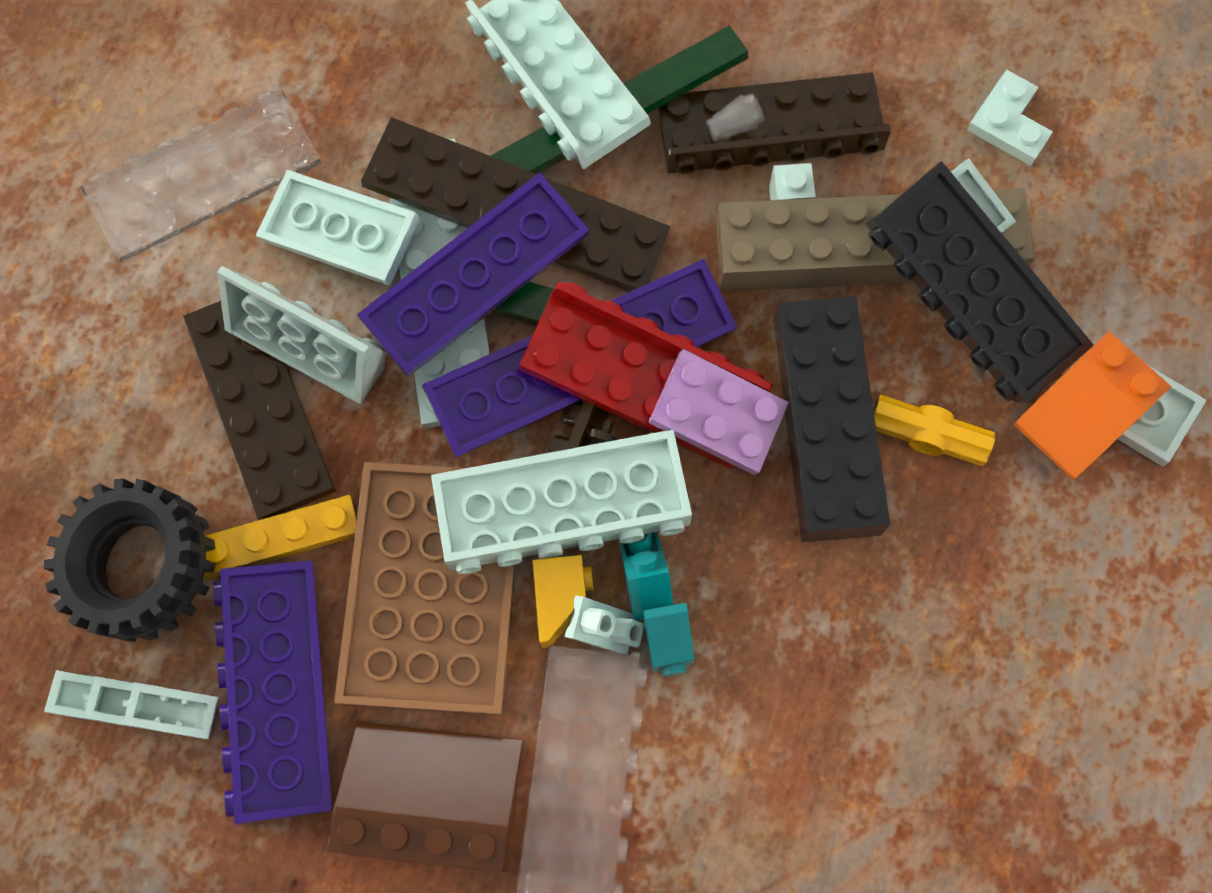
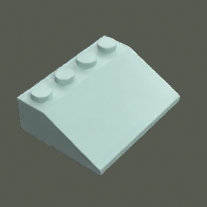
M224 266L220 267L217 271L224 327L227 332L359 404L363 402L385 367L386 352L382 350L378 343L372 339H362L354 335L337 320L323 318L302 301L294 302L281 295L277 288L267 282L259 283L239 272Z

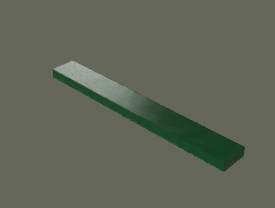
M729 25L623 84L648 114L749 59L748 50ZM544 127L491 155L535 174L541 173L566 159L557 143L561 140L556 132L549 135Z

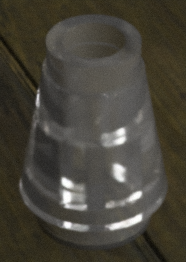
M752 93L745 97L741 94L713 115L712 118L706 120V125L712 138L717 141L721 138L757 129V124L764 121V115L757 99Z

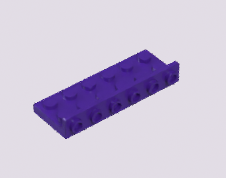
M313 560L220 569L221 581L213 582V597L215 607L222 606L223 622H215L217 647L224 646L225 663H218L217 670L219 688H227L228 704L220 705L221 730H229L230 747L222 748L224 773H232L233 789L225 791L226 817L234 816V824L239 826L252 822L332 812Z

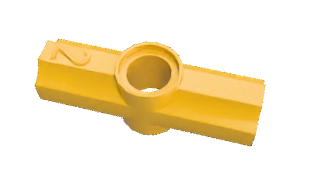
M880 394L873 409L877 432L907 441L913 450L931 456L946 454L983 467L994 445L995 432L956 420L950 411L939 406L922 405L917 407Z

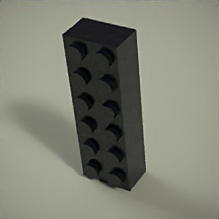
M854 296L780 302L777 305L773 324L783 400L789 402L785 410L801 541L814 542L881 536L890 526V518L857 298Z

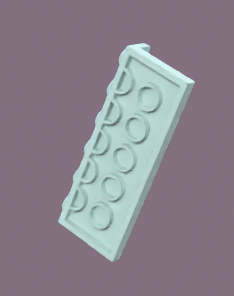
M468 0L465 3L471 16L466 18L471 29L477 37L485 36L487 40L484 42V45L495 61L501 58L505 63L502 69L512 85L519 82L523 89L520 91V94L529 108L533 110L537 107L542 113L538 118L548 134L552 135L556 132L561 140L557 143L569 161L575 158L584 170L651 125L647 113L558 0H492L480 9L472 0Z
M674 430L431 475L444 561L449 570H456L457 574L475 573L482 569L481 565L495 562L498 563V566L502 567L512 566L521 563L522 557L537 554L540 559L554 558L562 555L563 549L579 547L580 551H591L603 547V542L616 539H620V543H633L644 539V534L660 531L662 536L674 535L685 530L684 526L690 525L692 519Z

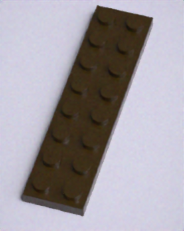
M391 117L361 179L362 187L469 228L537 174ZM546 178L589 229V235L556 260L555 263L629 292L648 284L670 226Z

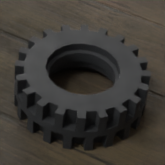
M121 478L114 479L113 489L102 484L92 487L94 497L90 500L81 496L76 498L72 503L77 508V511L71 517L64 514L60 516L57 522L64 526L59 538L50 536L47 545L55 548L53 559L44 560V569L54 572V580L45 583L48 593L61 597L54 604V607L60 613L71 615L68 622L75 627L87 629V632L127 642H136L138 637L147 640L158 638L157 630L159 629L172 632L180 627L176 620L180 613L192 616L197 610L191 603L196 593L206 596L210 588L201 584L204 573H214L215 563L206 560V552L215 549L214 540L203 534V531L210 527L207 520L195 514L198 508L192 503L145 480L136 479L134 484ZM139 526L152 527L160 533L164 540L165 559L161 573L151 588L138 597L130 599L119 598L111 591L107 584L106 564L110 551L118 539L132 528Z

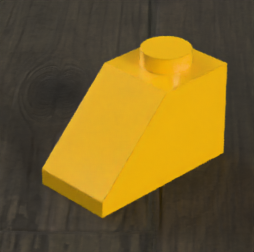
M582 555L533 560L539 642L542 648L551 647L570 624V618L574 614L573 602L575 596L586 598V591H594L591 566L583 567Z

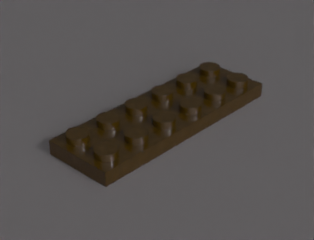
M221 301L184 315V321L258 519L262 520L286 513L336 492L287 364L227 332L224 327Z

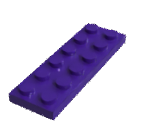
M538 173L365 307L357 316L405 375L409 377L587 237L589 229L541 173Z

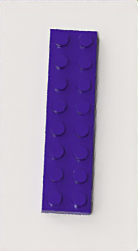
M705 259L610 300L623 308V312L635 318L643 317L654 321L660 330L670 335L678 334L689 338L697 348L738 328ZM532 336L422 384L426 397L455 458L582 401V399L517 369Z

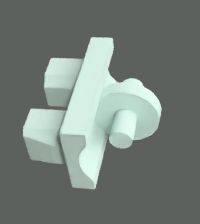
M575 596L573 602L574 614L570 618L571 624L566 630L565 637L627 655L629 646L637 648L640 646L644 623L634 620L632 613L585 597Z

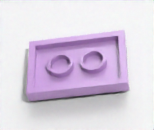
M683 349L675 360L648 423L664 431L674 430L676 437L756 475L760 473L789 402Z

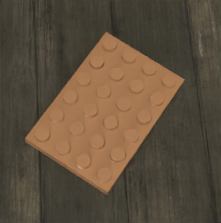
M364 462L334 704L503 716L516 565L502 567L498 566V563L495 562L481 565L482 569L480 571L470 574H457L456 570L450 571L444 561L431 475L465 468Z

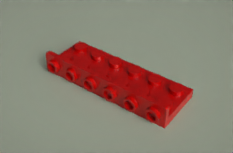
M558 282L552 291L517 368L653 433L664 431L648 423L675 360L683 349L768 392H771L773 384L764 380V376L758 371L749 368L741 369L729 363V359L720 353L706 352L694 346V342L685 336L678 334L670 335L660 330L659 326L650 319L643 317L635 318L623 312V308L617 303L609 300L600 301L588 295L583 287L575 283L565 284L563 282ZM675 436L678 445L729 469L736 467Z

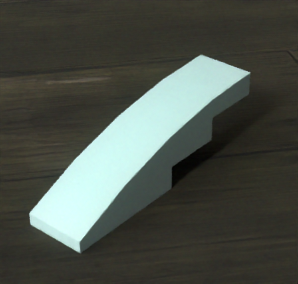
M56 670L44 712L209 740L219 697Z

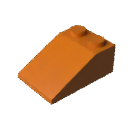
M1108 331L1013 425L1072 480H1075L1172 386Z

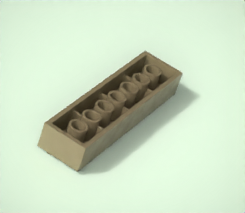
M994 189L995 194L1016 220L1002 234L1027 265L1030 266L1035 259L1025 189ZM901 194L719 203L716 218V235L721 292L914 283L912 279L906 281L893 266L896 260L887 249L882 251L875 246L868 236L871 230L866 225L871 218L878 215Z

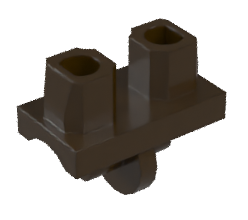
M584 401V403L577 402L564 408L562 421L567 426L574 427L570 438L560 435L553 437L548 452L618 440L610 435L614 423L607 420L609 412L587 401Z

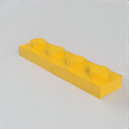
M346 495L205 535L215 542V549L206 552V560L215 563L214 573L205 572L203 578L208 580L220 576V569L257 566L354 538L357 512L352 496Z

